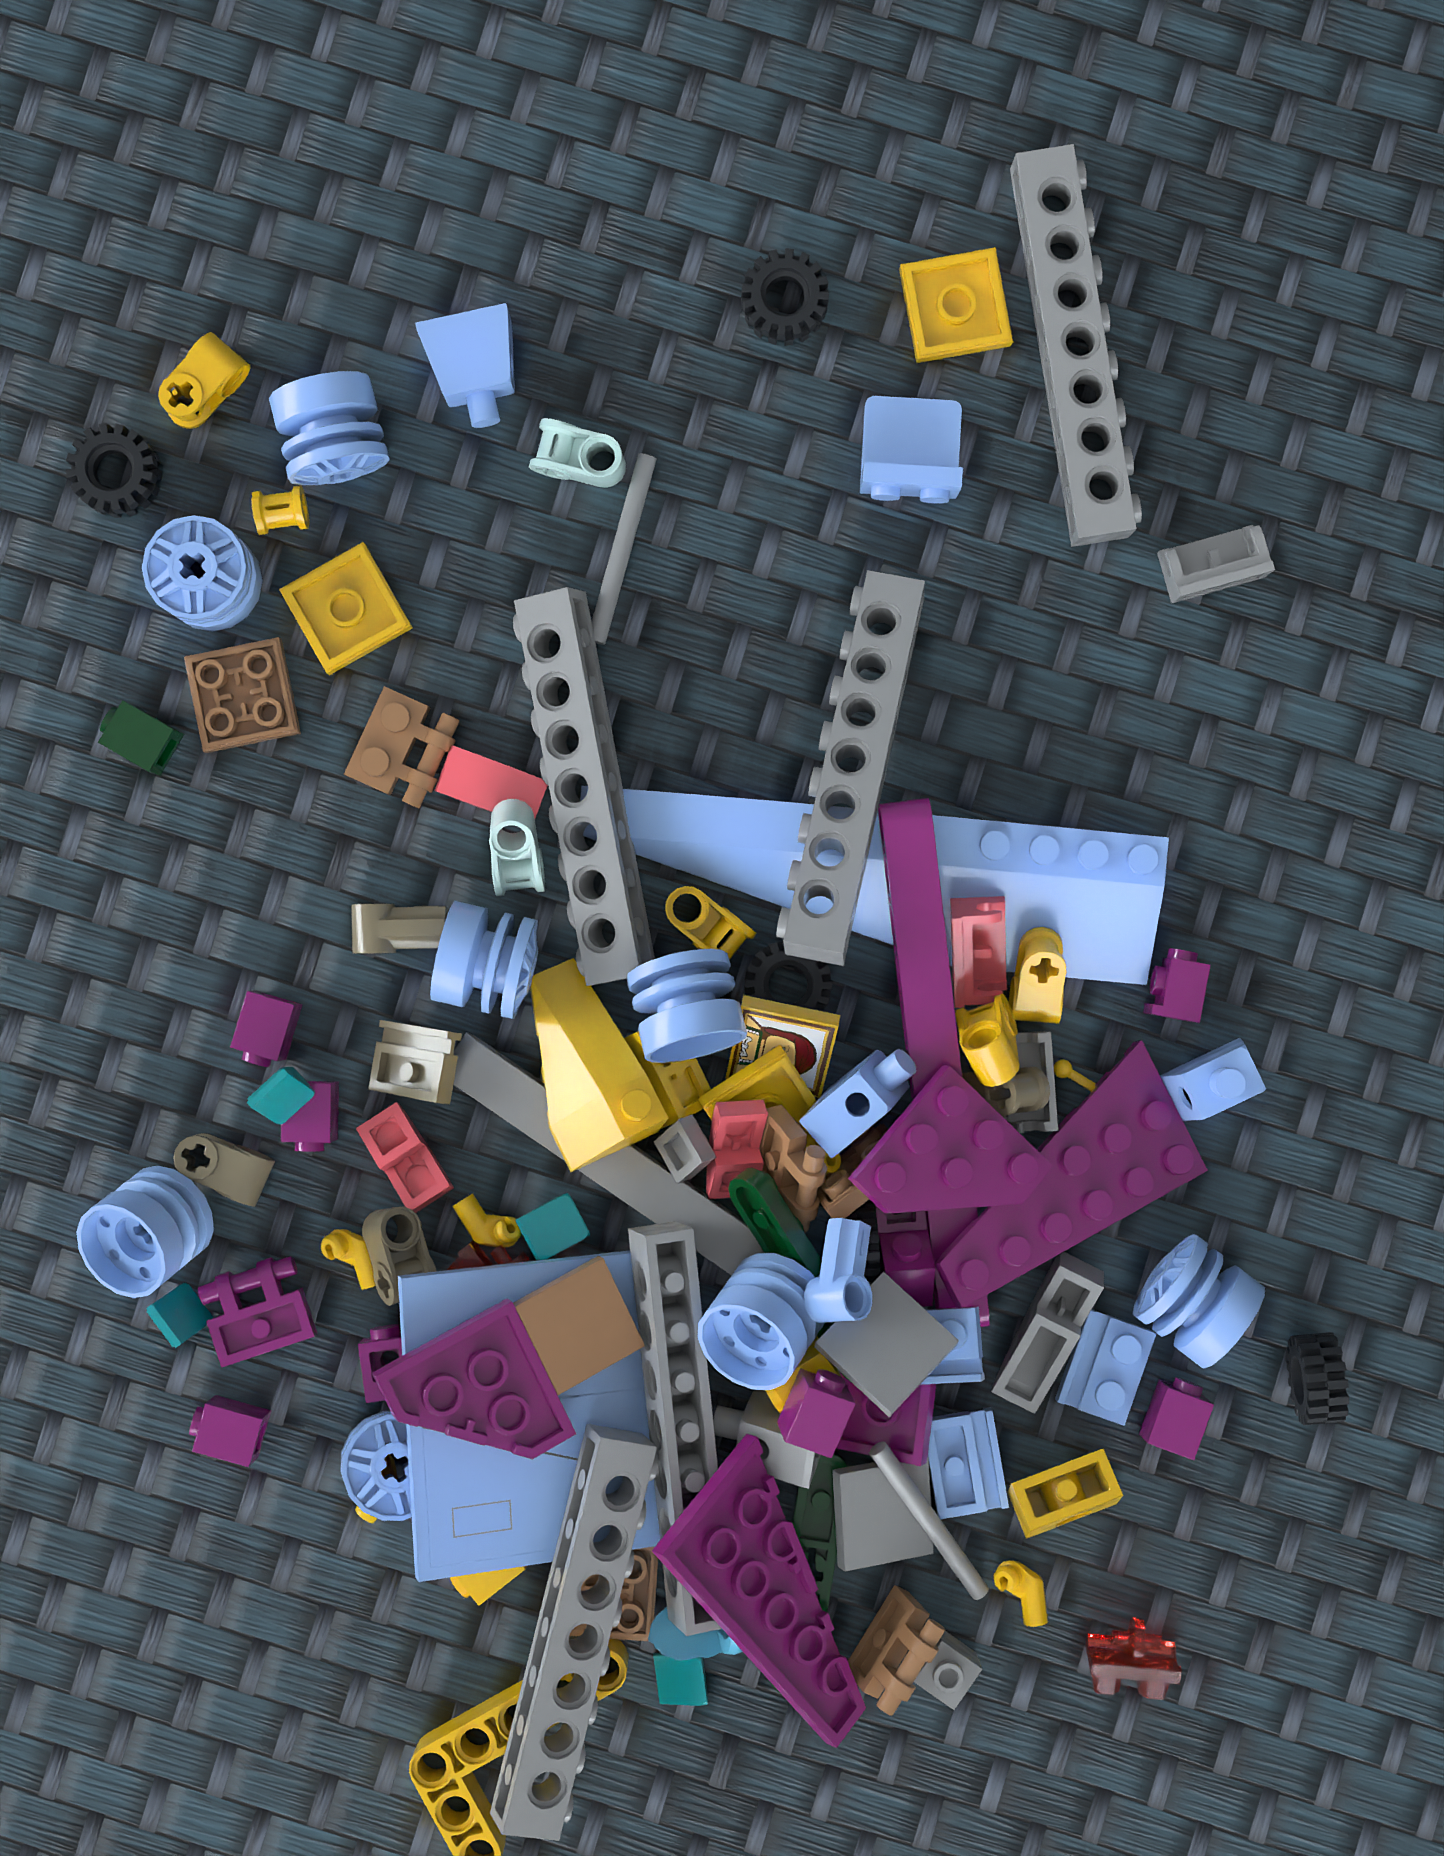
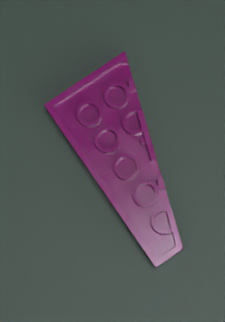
M1142 1040L1134 1041L1123 1053L1124 1057L1115 1067L1102 1076L1095 1084L1096 1088L1058 1125V1131H1053L1037 1148L1053 1167L1023 1204L988 1206L976 1220L970 1222L934 1262L956 1308H964L1208 1171Z
M746 1434L653 1548L652 1552L822 1740L837 1748L864 1712L866 1706L846 1657L840 1655L831 1633L834 1630V1626L829 1614L822 1611L815 1593L819 1589L792 1522L785 1519L777 1499V1495L780 1493L774 1477L767 1474L760 1456L764 1452L757 1436Z

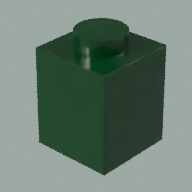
M122 700L118 708L116 706L112 707L105 715L100 725V732L103 734L98 743L146 771L161 776L185 734L140 708Z

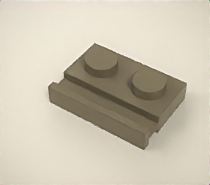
M380 1020L379 1027L384 1028L382 1042L376 1041L368 1089L450 1105L458 1055H453L455 1041H461L462 1033Z

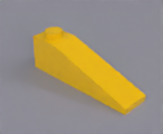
M572 958L533 975L530 991L536 1035L539 1038L542 1079L543 1083H545L548 1104V1124L570 1172L659 1132L668 1120V1116L647 1074L591 985L586 986L585 977L580 974L575 959Z

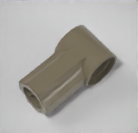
M395 904L351 905L352 954L396 953V949L438 948L448 909L446 906L395 907Z

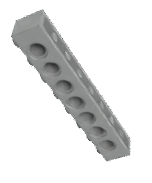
M1074 144L1019 152L1015 154L1010 174L1071 547L1129 538L1137 529L1136 523L1141 522L1142 511L1138 494H1131L1128 475H1133L1134 462L1130 446H1123L1120 428L1126 425V413L1122 398L1115 399L1112 381L1118 378V363L1115 351L1107 350L1105 333L1110 331V314L1107 303H1100L1097 285L1102 284V266L1099 255L1092 256L1089 240L1090 237H1094V217L1091 207L1084 208L1081 192L1087 186L1085 164L1083 160H1076ZM1046 196H1056L1064 202L1066 209L1060 212L1051 211L1045 207L1042 199ZM1054 243L1066 244L1071 248L1073 257L1067 260L1059 259L1053 255L1050 246ZM1063 290L1075 292L1081 300V305L1075 308L1063 305L1058 298V293ZM1071 337H1078L1084 340L1088 345L1089 353L1083 356L1074 355L1068 350L1066 340ZM1081 384L1090 386L1096 393L1097 401L1091 404L1080 402L1075 397L1073 388ZM1085 432L1097 433L1104 441V450L1099 452L1088 450L1082 443L1081 435ZM1094 479L1106 481L1112 489V498L1100 500L1094 497L1090 491L1089 482Z
M867 570L864 587L855 586L850 606V615L857 616L854 631L845 630L840 649V660L847 662L843 677L834 676L829 704L836 706L833 722L824 721L820 736L819 750L826 751L822 768H813L808 796L816 797L812 814L803 813L799 828L798 842L805 844L801 861H792L788 877L787 889L794 891L791 909L782 907L777 925L776 937L784 938L783 944L786 955L844 966L878 813V804L881 799L924 603V580ZM877 623H886L893 630L885 635H877L871 632L869 628ZM868 667L877 668L884 673L876 680H866L859 675L863 669ZM858 712L868 713L874 718L866 726H856L848 719ZM853 757L859 759L864 765L856 772H845L838 767V764L845 758ZM838 803L847 804L854 810L845 819H835L827 813L831 806ZM829 849L840 852L844 857L835 866H824L816 858L821 852ZM823 896L830 899L833 906L824 914H814L806 908V904L814 897Z
M565 587L514 600L516 614L513 617V628L517 639L522 643L525 662L522 665L523 680L532 694L534 710L531 712V723L536 736L540 738L543 757L540 760V771L545 784L549 786L552 805L549 808V819L553 830L558 833L561 853L558 856V867L562 878L567 881L570 901L567 904V915L571 926L576 929L579 944L576 952V963L580 974L585 977L586 986L627 979L629 972L646 962L654 960L655 956L634 845L630 838L622 781L585 591ZM557 633L560 637L561 645L558 653L552 657L549 652V641ZM566 681L569 685L570 694L568 700L562 705L558 699V689ZM574 728L578 733L579 743L575 751L571 753L567 747L566 740L569 732ZM583 776L588 784V792L581 801L576 795L575 787L578 779ZM589 824L593 825L597 832V840L592 848L587 846L583 836L584 830ZM598 872L606 880V889L601 897L595 892L593 887V881ZM607 920L615 928V938L611 944L605 941L602 934L603 925Z
M676 1221L628 1228L638 1331L645 1344L640 1350L650 1441L657 1446L656 1452L659 1459L657 1473L654 1477L660 1540L718 1469L707 1358L703 1354L698 1340V1323L703 1316L694 1229ZM663 1564L668 1619L686 1636L722 1629Z
M586 1424L490 1814L502 1835L559 1841L564 1822L567 1823L571 1818L573 1811L572 1787L575 1775L581 1773L584 1767L586 1756L584 1739L588 1725L593 1724L597 1715L598 1699L596 1691L600 1676H604L608 1670L610 1661L608 1643L612 1627H616L621 1618L622 1600L620 1594L624 1578H628L633 1570L634 1551L632 1546L636 1530H640L645 1521L646 1502L644 1498L648 1482L654 1479L658 1469L657 1446L642 1433ZM623 1476L621 1486L615 1492L606 1494L607 1484L613 1478ZM611 1525L610 1532L605 1539L593 1542L595 1533L601 1527ZM599 1574L598 1580L592 1588L581 1591L583 1582L589 1576ZM587 1624L581 1636L569 1639L571 1631L576 1626ZM574 1673V1677L568 1685L557 1688V1684L563 1676ZM562 1722L561 1728L555 1734L544 1736L551 1725ZM550 1772L544 1782L532 1785L538 1775Z

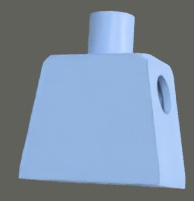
M503 303L415 323L448 406L457 407L467 404L471 425L474 428H483L499 423L500 417L495 398L515 393L512 322L507 304Z
M1241 1038L1233 1040L1160 1075L1182 1121L1209 1118L1266 1090ZM1183 1089L1187 1092L1191 1100V1104L1186 1099Z
M900 1049L895 1050L888 1057L882 1051L875 1050L831 1085L799 1122L832 1159L895 1106L910 1087L907 1079L916 1073L914 1061L906 1052Z

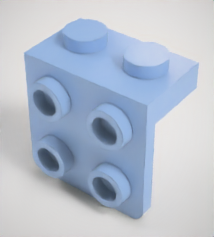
M888 396L869 397L864 408L860 494H871V498L883 501L899 500L900 496L920 497V501L926 503H947L949 499H956L962 488L963 467H959L961 405L954 400Z

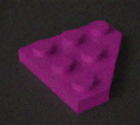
M943 1065L848 1179L882 1212L902 1213L1023 1204L1052 1169L1053 1165L950 1065Z
M508 1298L372 1372L393 1417L398 1422L424 1427L445 1433L447 1436L506 1450L529 1459L538 1457L576 1435L513 1302Z

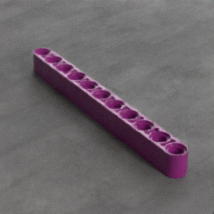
M929 798L878 804L905 1050L916 1066V1073L909 1078L911 1102L943 1065H950L962 1077L934 825ZM977 1207L925 1211L934 1262L970 1222L978 1218ZM935 1267L933 1290L935 1308H956ZM986 1295L966 1306H979L980 1327L989 1326V1309Z

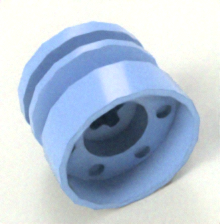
M358 371L317 374L285 384L273 391L269 397L277 431L283 435L295 436L286 441L281 447L284 458L290 460L286 466L288 479L292 484L323 485L341 483L374 472L385 466L390 460L386 445L380 442L384 437L380 424L364 422L373 417L378 411L368 374Z
M196 515L173 519L156 531L145 548L142 572L146 589L157 605L192 628L212 632L232 628L247 618L259 601L263 581L259 561L246 543L215 519ZM195 562L201 564L202 569L205 571V574L200 579L194 576L193 571L190 569Z
M454 901L448 912L435 958L430 990L431 1000L465 1007L475 987L481 989V1012L491 1013L498 993L503 994L501 1016L515 1019L521 1002L529 992L538 956V920L524 917L517 936L512 937L513 914L504 913L496 931L491 932L488 931V908Z
M698 949L677 952L646 962L628 973L627 983L629 991L637 994L633 997V1009L639 1013L654 1014L639 1023L638 1027L645 1060L653 1063H668L694 1059L725 1050L746 1038L747 1030L740 1003L733 999H718L733 990L735 986L734 977L726 973L730 968L728 953L720 949Z
M158 1165L143 1168L131 1179L124 1182L116 1191L111 1192L91 1207L81 1217L77 1229L78 1249L86 1267L101 1284L116 1294L132 1298L148 1296L209 1245L214 1232L213 1216L204 1194L192 1180L171 1168Z
M1192 1234L1175 1246L1153 1269L1134 1304L1133 1315L1145 1325L1153 1322L1152 1330L1161 1337L1170 1334L1179 1327L1175 1335L1174 1347L1204 1369L1220 1360L1238 1342L1250 1326L1264 1299L1265 1287L1236 1265L1218 1275L1223 1265L1224 1255L1215 1249L1207 1251L1208 1243L1199 1236Z
M756 1253L743 1259L698 1323L700 1346L703 1354L713 1367L732 1382L750 1389L771 1390L784 1385L825 1324L811 1319L804 1304V1292L809 1281L815 1278L813 1274L795 1260L776 1253Z
M382 1411L365 1418L350 1432L341 1451L340 1472L349 1497L364 1513L383 1521H404L412 1517L409 1462L407 1461L402 1466L405 1474L398 1479L392 1474L383 1476L381 1471L387 1466L384 1458L388 1454L393 1453L397 1459L406 1456L408 1460L406 1424L398 1422L393 1417L391 1411Z

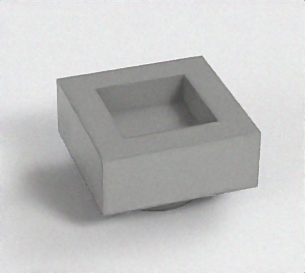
M693 1114L678 1119L654 1141L677 1184L692 1179L716 1158L707 1137L702 1132Z

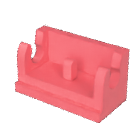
M1005 897L950 898L955 1008H965V1005H985L994 1002V996L1002 994L1004 990H1007Z

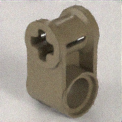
M1037 1067L1019 1068L1016 1075L1008 1082L993 1087L981 1084L974 1072L962 1073V1078L1003 1118L1014 1113L1042 1109L1048 1103L1050 1097L1048 1078Z
M207 1133L196 1134L182 1140L176 1147L173 1156L174 1165L179 1173L190 1180L214 1189L217 1193L231 1200L252 1207L256 1206L275 1163L274 1159L258 1151L230 1143ZM204 1145L206 1147L204 1155L210 1158V1163L202 1164L197 1168L194 1166L196 1158L190 1155L189 1152Z
M403 1206L378 1209L366 1217L362 1227V1235L372 1264L375 1286L383 1302L391 1306L399 1302V1275L436 1272V1268L428 1252L421 1228V1221L413 1210ZM390 1217L395 1221L398 1229L397 1237L393 1242L388 1238L385 1229Z

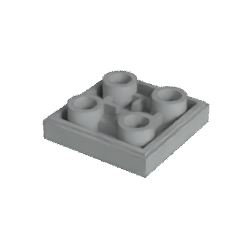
M883 1272L870 1285L872 1307L867 1317L857 1321L835 1322L816 1341L814 1348L890 1417L956 1347L959 1340Z
M927 1458V1463L922 1466L900 1462L931 1505L929 1458ZM876 1462L832 1470L837 1564L839 1568L846 1572L933 1554V1542Z

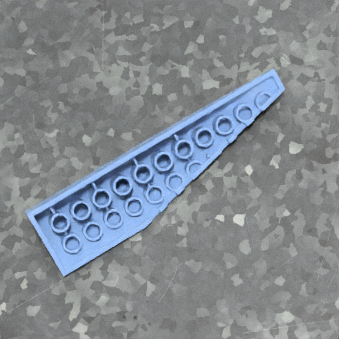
M588 786L581 787V801L587 795ZM623 789L630 838L634 845L635 855L791 909L794 891L787 889L789 872L793 860H802L805 844L798 842L800 823L803 813L812 814L814 804ZM831 806L827 811L835 819H845L854 812L850 807ZM877 813L852 931L893 945L879 817ZM932 815L949 966H952L950 898L1004 896L1006 972L1015 973L1021 937L1033 928L1046 927L1058 933L1062 940V956L1066 962L1067 972L1065 977L1147 985L1165 886L1169 837ZM589 824L585 828L583 836L596 841L597 832L593 825ZM829 849L821 852L816 859L824 866H835L844 857L840 852ZM823 896L814 897L806 904V908L814 914H824L833 906L832 901Z

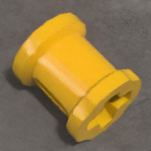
M301 485L293 486L292 492L263 495L261 491L252 492V512L259 535L268 534L269 529L295 525L300 530L309 529L308 506L304 489Z

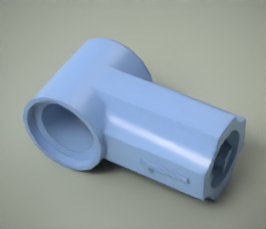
M845 1218L829 1219L820 1275L809 1281L804 1292L806 1311L815 1322L857 1321L866 1318L870 1313L872 1291L870 1284L864 1277L871 1226Z

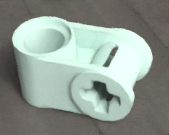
M547 418L541 419L539 428L543 433L537 456L530 460L529 468L552 478L570 479L603 488L614 486L622 480L626 472V462L620 445L613 437L581 429L563 421ZM608 451L614 454L615 460L608 469L596 471L590 467V462L597 453Z
M519 799L503 800L494 807L491 813L489 844L495 895L504 896L508 890L535 888L537 892H545L543 857L538 846L532 808ZM508 825H515L520 827L522 831L508 833L503 831L502 828Z

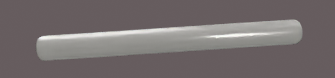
M638 453L593 614L592 628L595 643L606 644L657 460L655 457L647 454Z
M879 1442L875 1444L869 1452L873 1460L974 1600L983 1598L988 1593L989 1587L887 1443Z

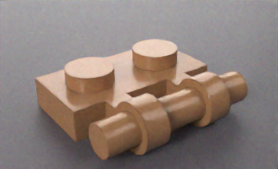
M384 686L344 775L390 796L398 779L406 781L410 784L402 801L420 808L427 791L432 793L438 781L434 776L445 752L449 753L451 746H454L456 742L452 736L459 720L442 713L435 729L428 728L423 724L431 709L429 706ZM416 739L428 745L417 769H413L405 765Z
M781 1104L766 1108L768 1116L759 1147L764 1161L762 1171L768 1173L775 1180L780 1195L792 1214L802 1223L805 1233L809 1230L810 1222L817 1217L820 1201L816 1195L818 1187L824 1184L827 1166L824 1163L826 1152L817 1145H810L806 1148L807 1134L801 1124L796 1122Z
M896 1585L890 1591L848 1660L859 1688L877 1699L880 1697L876 1704L877 1707L891 1716L894 1715L902 1701L908 1702L916 1688L913 1685L914 1680L925 1662L931 1663L939 1651L936 1645L946 1630L938 1622L930 1618L928 1619L930 1614L910 1592Z

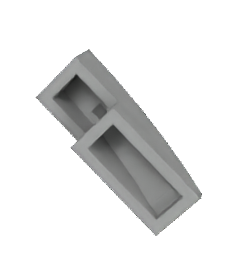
M1066 1252L1056 1256L1011 1343L992 1385V1393L1034 1414L1036 1413L1079 1340L1081 1326L1104 1289V1271Z

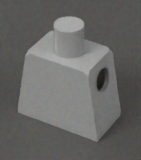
M755 1390L752 1392L745 1411L720 1405L717 1406L713 1419L714 1434L716 1436L737 1440L736 1446L746 1434L757 1436L764 1452L760 1456L767 1474L776 1479L809 1489L820 1454L784 1441L777 1424L780 1413L765 1390Z

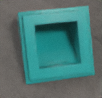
M283 1067L249 1096L246 1103L269 1120L281 1125L314 1096L315 1091L294 1067Z
M569 1193L555 1197L515 1220L536 1261L546 1260L590 1235Z
M188 1283L180 1284L146 1308L148 1315L171 1346L175 1348L207 1326L206 1321L213 1318L212 1314L202 1304L200 1298Z
M660 1652L653 1653L660 1704L708 1705L703 1657L679 1661L666 1657Z

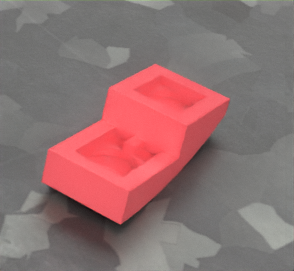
M451 746L434 791L490 812L503 800L519 799L532 808L534 818H536L548 785L539 777L459 747Z
M763 1100L715 1103L709 1144L716 1158L707 1165L706 1193L708 1199L730 1198L728 1190L730 1181L746 1168H755L762 1171L764 1161L759 1147L768 1116Z
M398 1102L356 1128L377 1166L385 1171L406 1208L417 1213L454 1189L435 1155Z

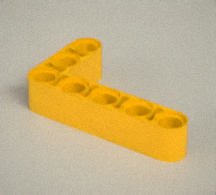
M609 1639L610 1657L615 1659L619 1668L612 1673L600 1676L596 1691L598 1701L617 1691L626 1679L629 1655L626 1646L619 1639ZM574 1673L566 1674L560 1680L571 1682ZM523 1680L425 1734L419 1740L409 1764L411 1780L453 1856L503 1855L506 1835L501 1834L490 1814L491 1805L472 1771L505 1754L513 1718L509 1715L507 1709L517 1704ZM473 1728L481 1729L488 1735L489 1741L483 1745H475L469 1742L465 1732ZM427 1753H437L445 1760L446 1766L440 1769H432L424 1763L422 1756ZM453 1796L462 1797L468 1802L470 1808L463 1812L454 1811L447 1805L446 1799ZM475 1840H484L493 1847L494 1851L486 1855L478 1854L473 1851L470 1843Z

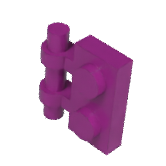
M292 1256L277 1261L270 1257L258 1261L256 1268L235 1275L228 1271L216 1275L214 1282L198 1287V1294L203 1305L220 1300L224 1314L206 1321L221 1368L315 1337L318 1334L303 1287L287 1293L283 1292L281 1279L298 1273ZM262 1286L266 1300L242 1307L239 1293Z

